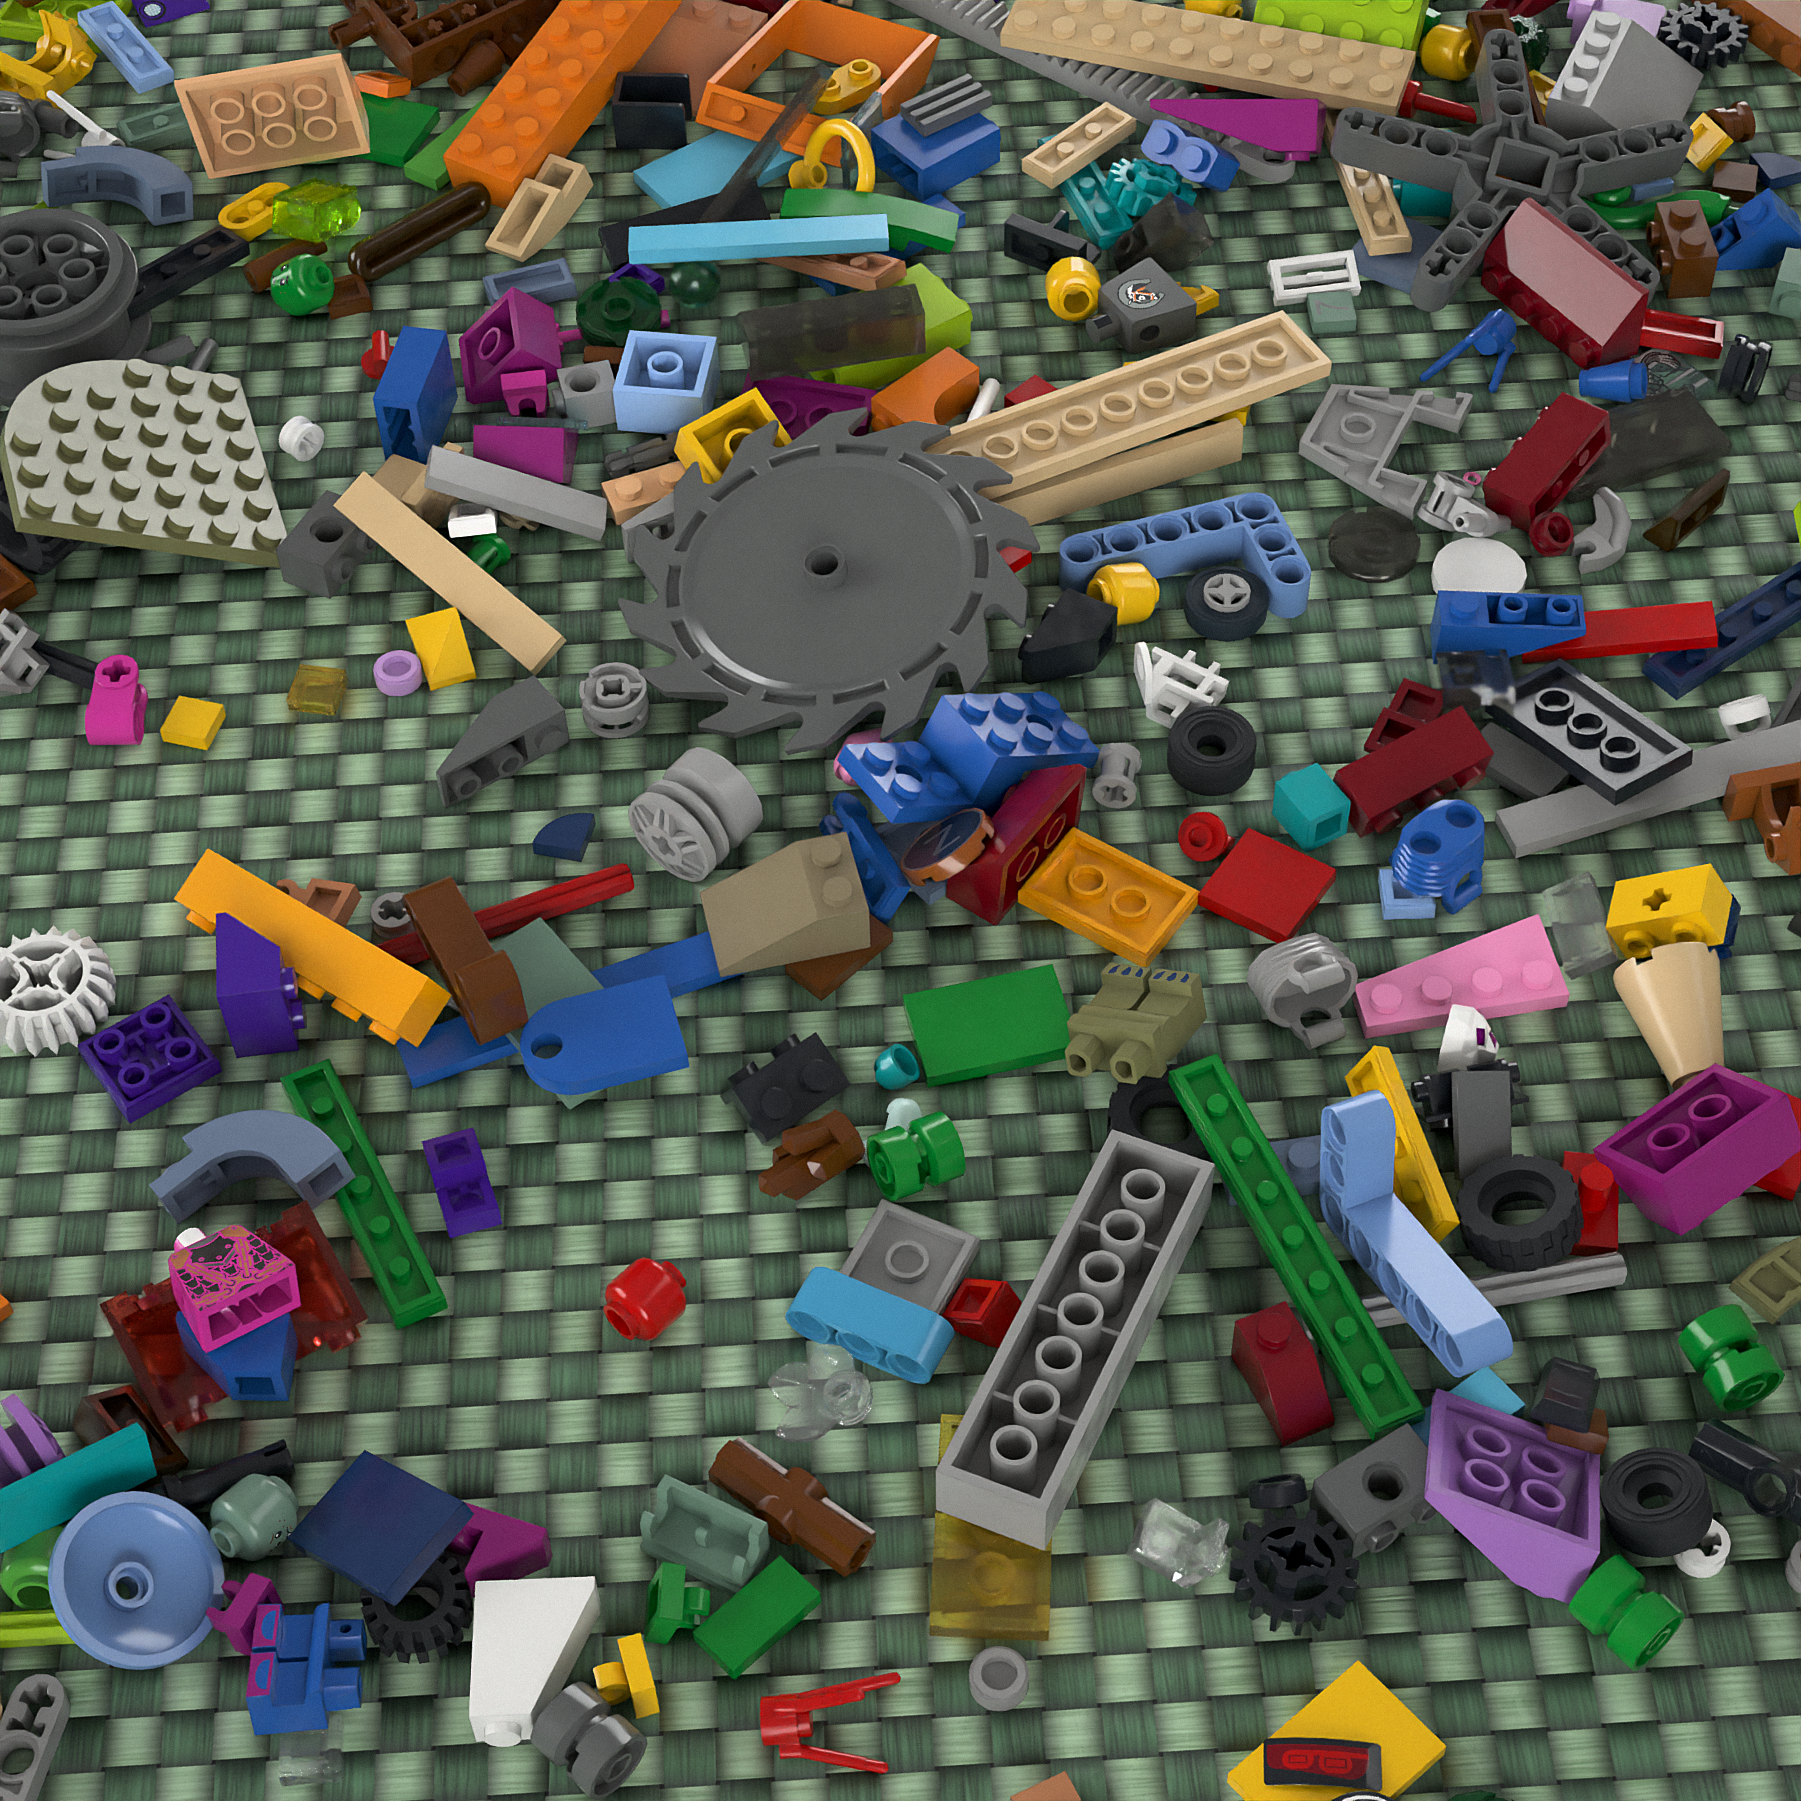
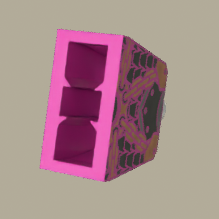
M230 1225L210 1236H206L199 1228H189L177 1237L174 1243L175 1252L167 1260L173 1294L205 1353L301 1306L295 1264L243 1226Z

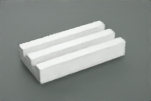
M1353 250L1269 260L1267 265L1268 275H1271V291L1274 290V306L1307 302V293L1351 291L1352 296H1357L1361 291ZM1339 265H1346L1347 268L1329 272H1311L1306 275L1283 278L1281 276V273ZM1348 280H1349V282H1343V283H1336V284H1328V285H1320V286H1313V287H1305V288L1284 290V289H1287V288L1310 286V285L1333 283V282H1340V281H1348Z

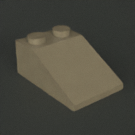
M847 832L796 841L700 892V899L720 977L871 947L869 908Z

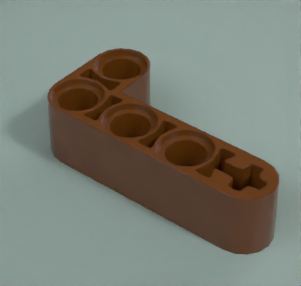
M448 876L402 895L403 903L412 926L479 1046L524 1027L529 1019L521 985L514 966L503 949L497 952L494 951L453 878Z

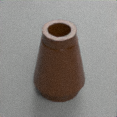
M489 39L473 42L452 74L447 78V82L456 94L464 97L467 93L501 74L502 66L506 63L505 56L501 49Z

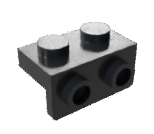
M816 1032L803 1041H800L797 1035L793 1034L769 1050L774 1060L759 1070L753 1061L727 1078L733 1088L720 1096L725 1105L731 1101L735 1103L761 1144L768 1142L851 1085Z

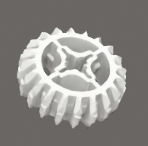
M55 926L46 935H40V933L32 928L30 937L20 940L12 935L11 946L8 948L0 947V1046L7 1044L15 1054L27 1047L28 1051L35 1057L44 1047H49L57 1055L61 1044L69 1042L77 1047L78 1036L83 1033L94 1036L95 1022L108 1021V1007L115 1005L114 989L116 988V978L106 953H103L102 948L97 947V944L92 941L90 936L81 938L74 928L62 935Z

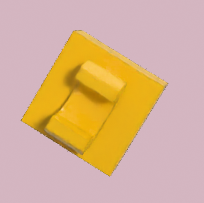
M641 1633L617 1639L622 1663L609 1662L593 1668L599 1695L610 1706L619 1704L631 1696L636 1719L659 1713L656 1689Z

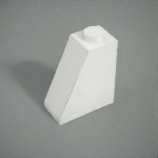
M595 1576L475 1581L469 1719L476 1742L485 1741L492 1746L509 1747L518 1744L521 1740L531 1739L532 1729L539 1715L550 1701L561 1692L600 1615L601 1603Z

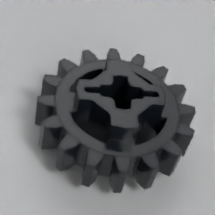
M1695 1L1694 7L1690 8L1681 3L1679 4L1678 11L1668 9L1666 17L1661 18L1658 40L1689 62L1693 67H1704L1706 71H1711L1712 64H1717L1724 69L1727 68L1728 60L1736 63L1739 61L1740 54H1744L1748 39V25L1741 24L1743 19L1741 15L1730 16L1731 8L1716 9L1717 6L1714 2L1701 4L1699 1Z
M1289 1505L1286 1507L1284 1518L1277 1520L1275 1515L1267 1509L1263 1511L1261 1528L1247 1521L1243 1529L1242 1538L1244 1540L1234 1539L1231 1558L1234 1560L1230 1561L1228 1573L1229 1580L1237 1582L1235 1584L1234 1599L1236 1602L1251 1600L1248 1614L1251 1620L1259 1618L1264 1613L1270 1616V1631L1276 1632L1281 1626L1282 1621L1291 1623L1294 1636H1301L1303 1623L1308 1621L1319 1632L1323 1631L1326 1625V1613L1340 1620L1344 1616L1345 1601L1354 1600L1357 1582L1354 1579H1357L1359 1560L1349 1558L1352 1554L1353 1541L1351 1538L1336 1540L1339 1524L1335 1520L1327 1523L1324 1527L1318 1525L1317 1510L1311 1509L1305 1519L1297 1518L1293 1505ZM1291 1567L1297 1568V1572H1290ZM1262 1583L1266 1584L1267 1587H1268V1589H1269L1270 1591H1268V1590L1262 1585Z

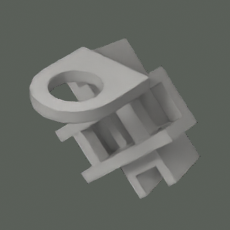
M6 608L0 614V641L2 638L6 641L0 650V697L31 693L50 666L46 660L31 648L40 634L18 614ZM30 665L33 669L25 679L22 674Z

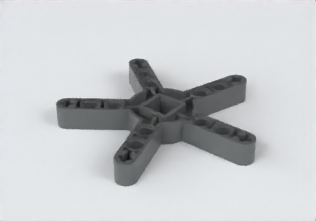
M1493 29L1485 35L1475 66L1483 127L1476 130L1470 137L1360 107L1345 108L1338 115L1330 145V153L1335 160L1352 167L1451 193L1454 203L1459 210V214L1420 259L1409 293L1411 302L1418 309L1426 312H1436L1443 309L1482 263L1485 251L1522 201L1529 197L1648 289L1650 292L1646 308H1649L1659 284V271L1580 197L1677 175L1683 166L1694 136L1692 129L1684 122L1668 119L1567 141L1553 130L1534 123L1521 41L1515 33L1505 29ZM1498 174V175H1501V176L1509 177V178L1516 179V180H1520V181H1523V182L1535 184V185H1538L1539 188L1533 187V186H1530V185H1526V184H1522V183H1519V182L1511 181V180H1508V179L1500 178V177H1497V176H1495V175Z

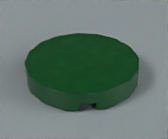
M620 277V281L610 283L609 278L598 281L583 292L576 304V323L581 337L591 346L625 348L629 330L657 332L661 327L663 313L657 292L646 282L632 277Z

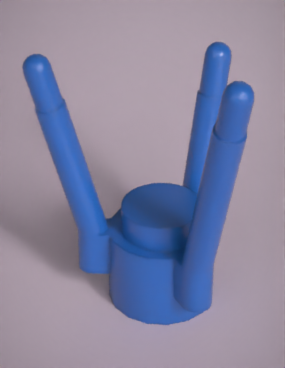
M1501 309L1489 312L1465 339L1419 376V380L1426 382L1471 345H1474L1482 354H1499L1488 389L1490 393H1496L1508 359L1516 350V346L1511 342L1517 331L1515 321L1508 313L1503 312Z

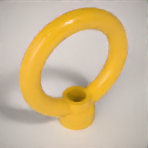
M836 118L820 124L808 140L804 160L794 162L789 169L788 177L792 189H824L823 185L826 183L828 175L825 166L820 162L821 154L830 138L841 136L850 143L857 158L858 183L855 191L873 193L875 162L871 146L863 132L855 124L845 119Z

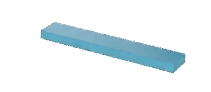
M887 214L629 227L628 243L629 263L632 265L889 251Z

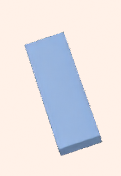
M113 1L77 13L78 24L138 94L174 82V70Z

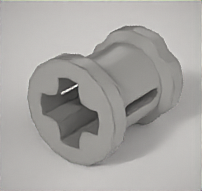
M1109 743L1099 751L1098 760L1101 772L1100 777L1093 783L1092 795L1096 801L1104 806L1124 808L1131 805L1136 799L1137 788L1134 784V776L1141 768L1142 759L1139 750L1134 746L1126 743Z

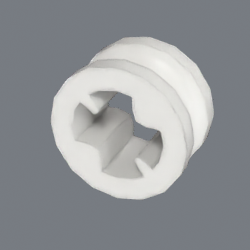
M300 415L290 419L282 428L279 436L280 448L302 462L316 456L324 442V432L321 427Z
M1713 1519L1707 1534L1700 1541L1702 1546H1713L1710 1556H1705L1702 1550L1697 1548L1689 1549L1673 1556L1678 1567L1688 1575L1697 1578H1708L1717 1574L1725 1564L1731 1546L1729 1534L1721 1524Z

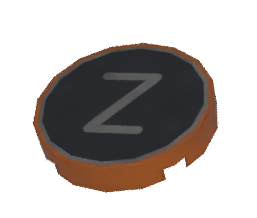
M978 808L965 809L946 817L925 831L905 851L900 861L902 872L909 882L916 886H925V879L928 877H932L935 882L950 878L979 857L985 848L982 839L985 836L992 839L994 835L993 823L984 810Z

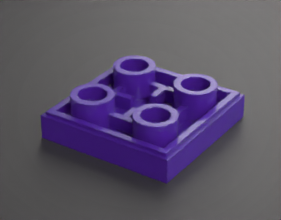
M169 994L77 1045L81 1057L129 1124L222 1072L218 1059Z

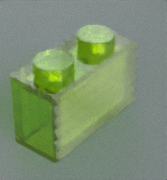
M314 177L273 196V233L320 243L325 239L328 240L329 237L336 236L340 232L343 233L344 230L351 229L357 223L361 212V204L357 199L358 189L355 185L349 187L347 183L341 185L339 182L333 183L332 180L326 182L324 178L318 180Z

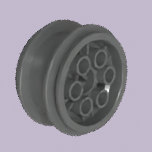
M48 208L25 210L0 217V405L11 408L16 397L27 385L55 369L88 361H128L145 353L152 335L151 312L148 311L130 321L127 307L136 293L139 281V269L135 254L120 235L98 219L76 211Z

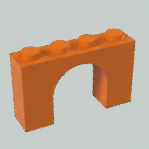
M949 346L871 398L872 431L877 432L911 421L944 426L954 417L975 404L979 394V367Z

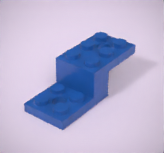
M1042 691L1035 693L1002 692L1000 694L966 693L964 695L941 696L918 742L845 744L837 761L886 818L894 824L942 821L952 814L971 808L984 810L987 816L993 817L1000 809L1001 802L1008 789L1012 785L1019 783L1025 771L1072 764H1081L1086 768H1093L1098 760L1100 750L1088 738L1086 730L1074 723L1060 708L1058 700L1048 693Z

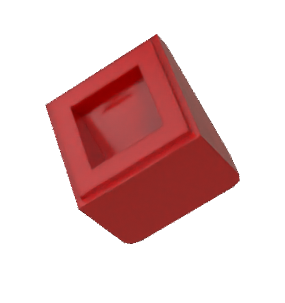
M964 1278L942 1317L952 1325L954 1331L987 1346L999 1348L1022 1302L1006 1281Z

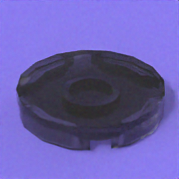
M1379 506L1367 507V512L1355 513L1356 509L1343 513L1333 522L1328 533V557L1336 569L1349 578L1366 583H1388L1404 577L1415 567L1421 548L1420 536L1418 538V535L1415 533L1416 527L1412 521L1399 512Z

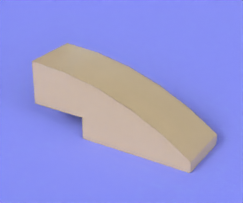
M549 154L534 180L524 178L487 240L486 248L524 262L542 249L567 224L594 185L585 165Z

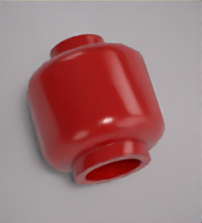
M640 1258L629 1265L607 1285L605 1292L607 1304L603 1308L605 1316L614 1329L626 1339L633 1340L637 1337L644 1341L653 1340L684 1314L687 1304L683 1288L686 1286L685 1278L668 1261L660 1264L650 1258Z

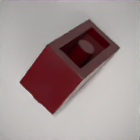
M1281 1302L1236 1320L1231 1357L1283 1447L1334 1426L1335 1418L1313 1346L1287 1302Z

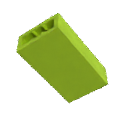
M920 262L906 269L907 275L879 294L862 290L792 323L793 358L815 380L875 390L909 373L948 346L956 350L971 343L972 311L965 300L959 299L946 287L939 276H934Z

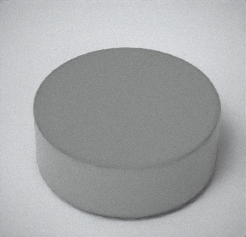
M994 1646L981 1651L973 1659L969 1669V1687L973 1698L981 1706L992 1711H1007L1018 1706L1026 1697L1029 1689V1668L1025 1659L1017 1651L1004 1646Z

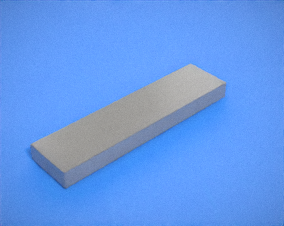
M432 445L427 459L425 488L594 540H601L606 525V498Z

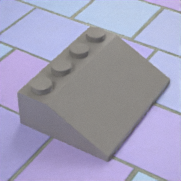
M1593 10L1548 98L1544 118L1547 127L1567 141L1668 119L1684 122L1704 74L1635 21L1620 17L1614 12Z

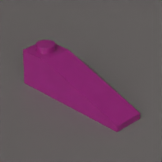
M1150 99V108L1276 153H1285L1284 161H1310V154L1321 153L1327 105L1319 99Z

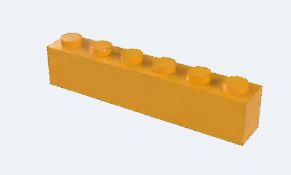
M207 848L174 898L190 910L185 919L210 935L216 929V914L227 912L279 946L285 967L295 968L296 975L298 976L297 984L300 989L318 1000L322 998L324 993L334 997L335 1000L331 1007L356 1023L362 1015L372 1020V1023L368 1029L393 1045L397 1043L399 1038H402L418 1048L452 996L426 975Z

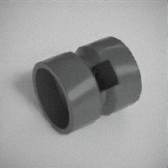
M580 1681L571 1684L550 1701L534 1724L530 1738L532 1744L554 1765L559 1767L568 1765L566 1770L568 1778L593 1800H600L618 1789L629 1778L645 1754L648 1743L647 1738L624 1716L619 1714L610 1716V1704L590 1685Z

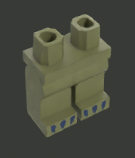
M1108 963L1101 973L1102 988L1090 1004H1084L1078 1013L1073 1014L1067 1021L1070 1043L1064 1052L1068 1072L1074 1076L1088 1077L1095 1069L1111 1071L1112 1076L1119 1082L1136 1084L1142 1076L1161 1078L1167 1071L1166 1061H1171L1176 1057L1207 1019L1200 974L1158 968L1152 974L1150 967Z

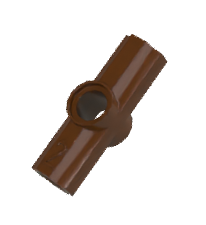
M741 1437L733 1441L729 1440L716 1455L712 1467L708 1471L710 1482L753 1511L754 1517L767 1522L768 1534L787 1546H791L795 1542L844 1577L852 1572L855 1573L861 1567L876 1542V1532L832 1502L824 1486L810 1473L798 1467H791L789 1470L785 1469Z

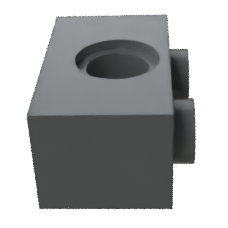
M326 490L276 548V553L284 582L331 599L341 585L350 580L354 570L366 555L375 550L377 543L333 506L342 495Z
M1407 1423L1314 1479L1309 1508L1317 1510L1318 1519L1324 1526L1333 1520L1339 1524L1336 1540L1352 1539L1353 1548L1349 1558L1355 1559L1368 1550L1371 1553H1378L1388 1547L1403 1528L1415 1521L1419 1525L1425 1524L1439 1514L1424 1498L1428 1447ZM1383 1491L1389 1493L1395 1499L1384 1501L1374 1497L1371 1493Z

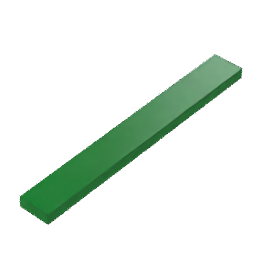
M1213 1054L1169 1071L1168 1083L1373 1442L1379 1440L1407 1423L1409 1426L1424 1421L1425 1409L1218 1054Z

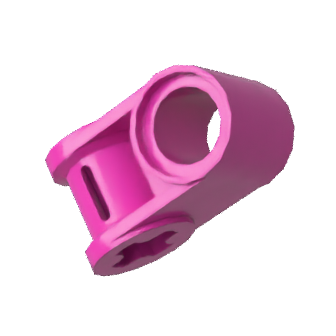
M119 654L105 658L98 664L95 670L90 703L87 705L85 712V731L90 745H140L142 743L148 693L145 687L138 682L139 668L137 663L127 655Z

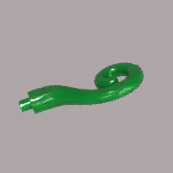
M1632 185L1595 193L1593 196L1594 202L1584 196L1580 197L1614 230L1646 228L1647 222L1653 221L1656 203L1699 200L1710 228L1740 209L1731 206L1732 197L1705 190L1684 191L1630 207L1616 206L1628 200L1632 192Z

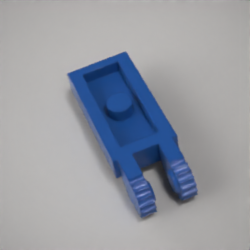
M839 792L832 802L833 810L836 811L838 817L831 814L825 815L819 823L818 829L823 834L822 836L847 832L869 913L882 923H889L911 886L868 820V811L861 805L862 802L858 800L859 798L849 794V792Z

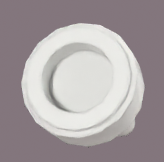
M1763 694L1738 699L1721 705L1718 709L1722 726L1730 740L1770 729L1772 725L1768 701ZM1758 718L1759 725L1755 729L1748 732L1738 731L1736 724Z

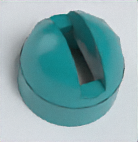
M893 1044L884 1050L874 1062L875 1079L885 1089L896 1091L905 1088L920 1076L919 1065L915 1057L901 1044Z

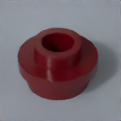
M1545 511L1536 515L1531 520L1529 536L1534 548L1540 554L1554 558L1566 552L1573 541L1574 530L1570 520L1564 514Z

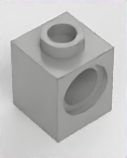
M609 360L557 369L559 388L551 389L556 415L565 414L569 429L581 430L617 423L613 398L615 379Z

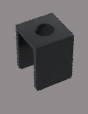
M618 72L611 105L616 148L678 150L687 146L686 120H691L693 115L689 75L686 73Z

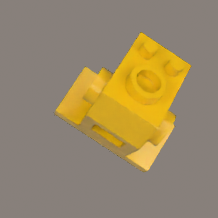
M41 9L39 14L44 35L37 41V53L29 60L19 61L0 51V91L16 92L22 97L31 100L41 98L50 102L54 108L62 110L55 102L48 98L47 92L52 90L59 96L90 73L93 63L98 56L87 44L89 40L87 35L76 27L78 25L76 20L70 17L65 21L63 20L64 16L60 12L55 11L51 14Z

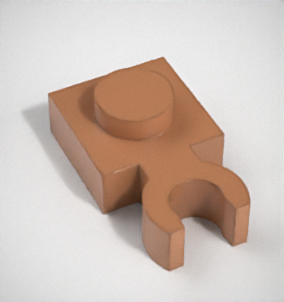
M312 878L306 889L299 888L297 883L290 879L278 880L276 883L280 891L344 928L362 898L356 885Z

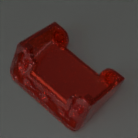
M307 1200L282 1212L281 1216L283 1219L269 1227L272 1231L271 1233L268 1232L265 1225L254 1232V1235L295 1264L301 1306L287 1312L291 1315L298 1341L295 1362L327 1345L331 1353H335L362 1338L358 1328L368 1321L365 1310ZM171 1277L155 1285L151 1282L143 1286V1297L139 1299L137 1294L128 1296L125 1291L99 1305L101 1317L160 1427L165 1429L174 1426L177 1434L209 1418L205 1409L229 1396L185 1351L176 1324L177 1311H181L176 1302Z

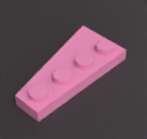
M1536 914L1356 984L1355 992L1352 994V1000L1365 1039L1446 1026L1453 1004L1474 1007L1485 1019L1567 1007L1570 994L1540 916Z

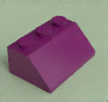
M1714 1063L1599 1144L1593 1151L1596 1159L1611 1169L1616 1183L1645 1218L1682 1236L1689 1230L1699 1226L1704 1219L1729 1201L1738 1198L1747 1188L1771 1171L1781 1167L1786 1160L1801 1150V1134L1787 1094Z

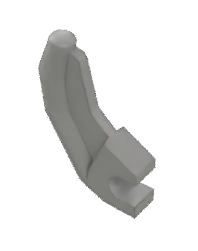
M1608 487L1599 488L1595 493L1596 495L1592 498L1595 523L1576 535L1571 543L1570 553L1572 556L1584 554L1580 557L1578 567L1581 574L1604 570L1621 559L1626 551L1632 522L1625 502Z

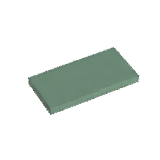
M541 917L492 945L495 952L503 949L514 966L521 985L528 1019L539 1009L554 1001L604 989ZM524 1027L505 1035L520 1053V1038ZM555 1045L544 1046L535 1053V1056L541 1059L552 1058L561 1051V1048ZM601 1090L579 1095H556L570 1110Z

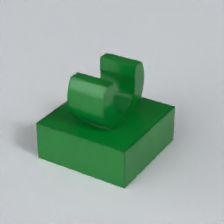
M662 1562L647 1586L643 1641L667 1645L678 1626L696 1629L701 1625V1615L708 1616L711 1591L700 1587H685L686 1565Z

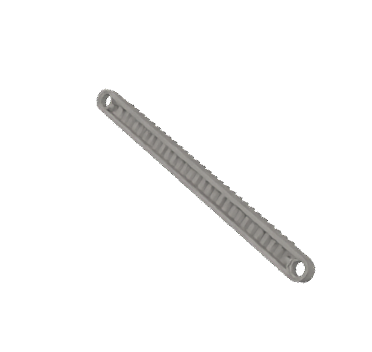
M887 0L1102 104L1108 102L1148 126H1151L1153 120L1160 119L1183 127L1199 135L1202 139L1231 152L1240 162L1238 169L1261 180L1279 183L1290 179L1295 173L1296 162L1284 161L1285 153H1276L1150 108V99H1200L1199 94L1196 92L1188 96L1184 86L1175 90L1171 80L1163 84L1159 75H1153L1150 78L1148 73L1001 46L1000 33L1010 13L1005 2L1001 1L995 5L994 0ZM1269 159H1279V160H1282V161H1284V162H1283V163H1270V162H1267L1266 160H1269Z

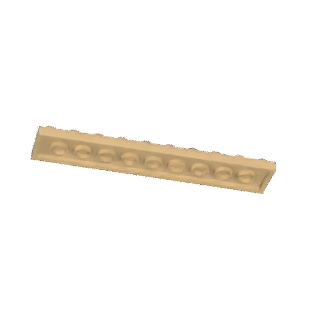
M1015 0L1000 33V43L1003 47L1284 99H1319L1327 107L1343 110L1349 107H1360L1396 117L1416 57V51L1397 47H1388L1353 39L1327 36L1315 32H1305L1133 0Z
M1281 310L950 428V436L929 446L924 452L929 454L985 457L1011 474L1013 477L1011 484L985 487L977 492L978 495L991 500L1330 376L1332 361Z

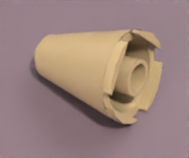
M1679 942L1650 949L1653 959L1637 965L1634 956L1622 963L1613 975V981L1618 994L1670 1085L1675 1090L1685 1085L1714 1063L1724 1067L1720 961L1717 951L1713 948L1709 953L1707 944L1702 942Z

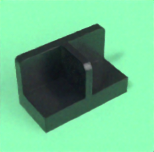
M1061 210L1047 226L1012 213L1004 222V256L1048 272L1053 264L1064 258L1080 257L1094 265L1101 257V247L1069 234V212Z

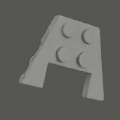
M1332 384L1300 439L1298 454L1403 518L1412 521L1426 495L1428 481L1387 468L1412 421H1418L1458 433L1471 409L1473 395L1456 392L1455 399L1433 397L1434 391L1416 390L1414 396L1389 394V388Z

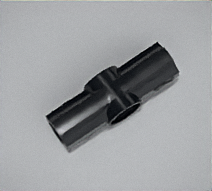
M1714 1417L1705 1422L1702 1430L1694 1439L1688 1456L1698 1463L1704 1473L1742 1493L1749 1507L1757 1514L1768 1518L1782 1516L1801 1527V1454L1790 1450L1776 1452ZM1772 1474L1782 1480L1787 1493H1783L1776 1487Z

